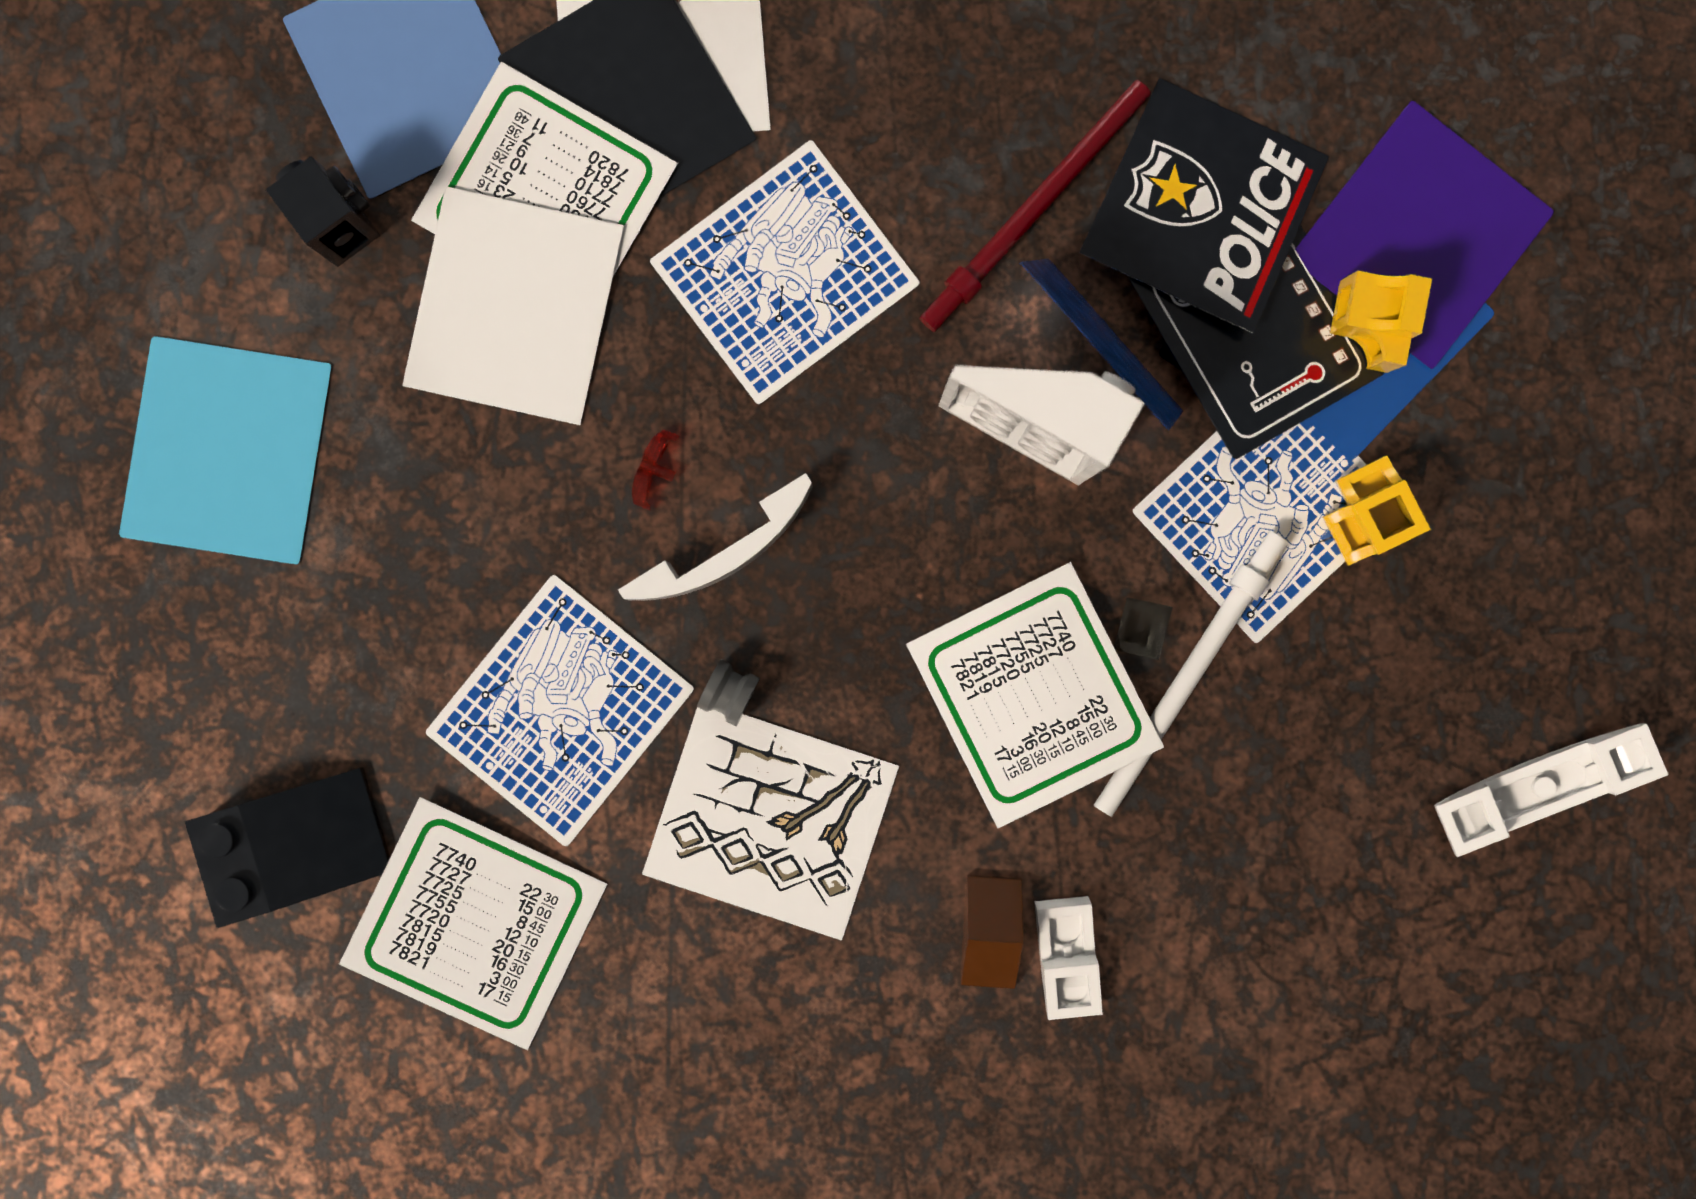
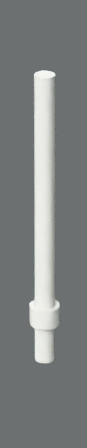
M1269 531L1247 567L1244 565L1239 567L1229 583L1233 587L1150 716L1161 740L1252 599L1258 601L1267 587L1269 581L1266 579V576L1288 544L1284 538L1276 533ZM1152 754L1115 771L1094 803V806L1112 817Z

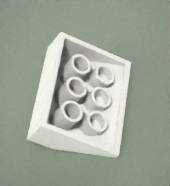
M955 366L949 376L938 406L1069 481L1080 485L1109 466L1144 402L1132 396L1135 388L1131 384L1107 372H1104L1100 378L1093 373Z

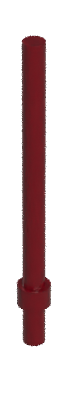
M1135 80L965 268L958 266L944 282L947 288L919 317L928 329L936 332L962 302L969 304L983 288L980 282L1150 97L1151 92L1144 83Z

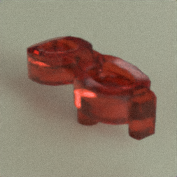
M663 429L649 442L633 481L632 498L634 505L651 511V504L647 503L653 475L671 482L673 481L676 472L662 467L658 463L671 441H677L680 438L679 435Z

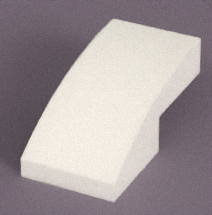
M1089 896L1035 901L1040 964L1048 1020L1103 1015L1099 963L1095 955L1092 904Z

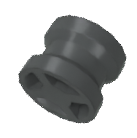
M721 659L714 669L697 707L706 712L716 710L724 714L726 722L737 726L757 688L760 678L751 673L742 676L733 671L730 663Z

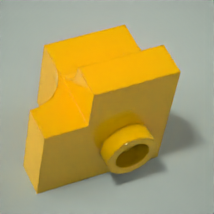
M1363 271L1352 273L1339 283L1330 334L1348 337L1356 341L1365 352L1367 359L1366 369L1388 373L1406 366L1411 339L1422 334L1432 279L1412 274L1406 276H1384Z
M1387 455L1335 480L1347 505L1322 517L1348 566L1369 556L1380 555L1431 530L1406 480H1403L1398 475Z

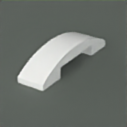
M805 473L761 500L759 503L770 519V522L683 576L679 577L671 563L663 561L618 589L619 593L626 600L666 599L703 589L738 572L765 552L794 521L813 488L811 480Z
M1640 723L1566 746L1479 781L1443 799L1434 806L1455 856L1459 857L1510 837L1509 831L1607 793L1615 796L1665 777L1668 775V772L1648 725Z

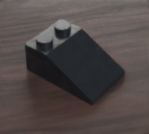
M363 767L185 821L216 928L266 914L383 874L390 859Z

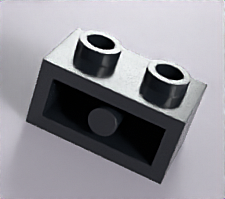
M312 156L305 161H294L282 168L276 176V182L265 189L304 243L336 267H339L381 236L363 212L370 207V204L350 179L347 180L335 165L326 170Z

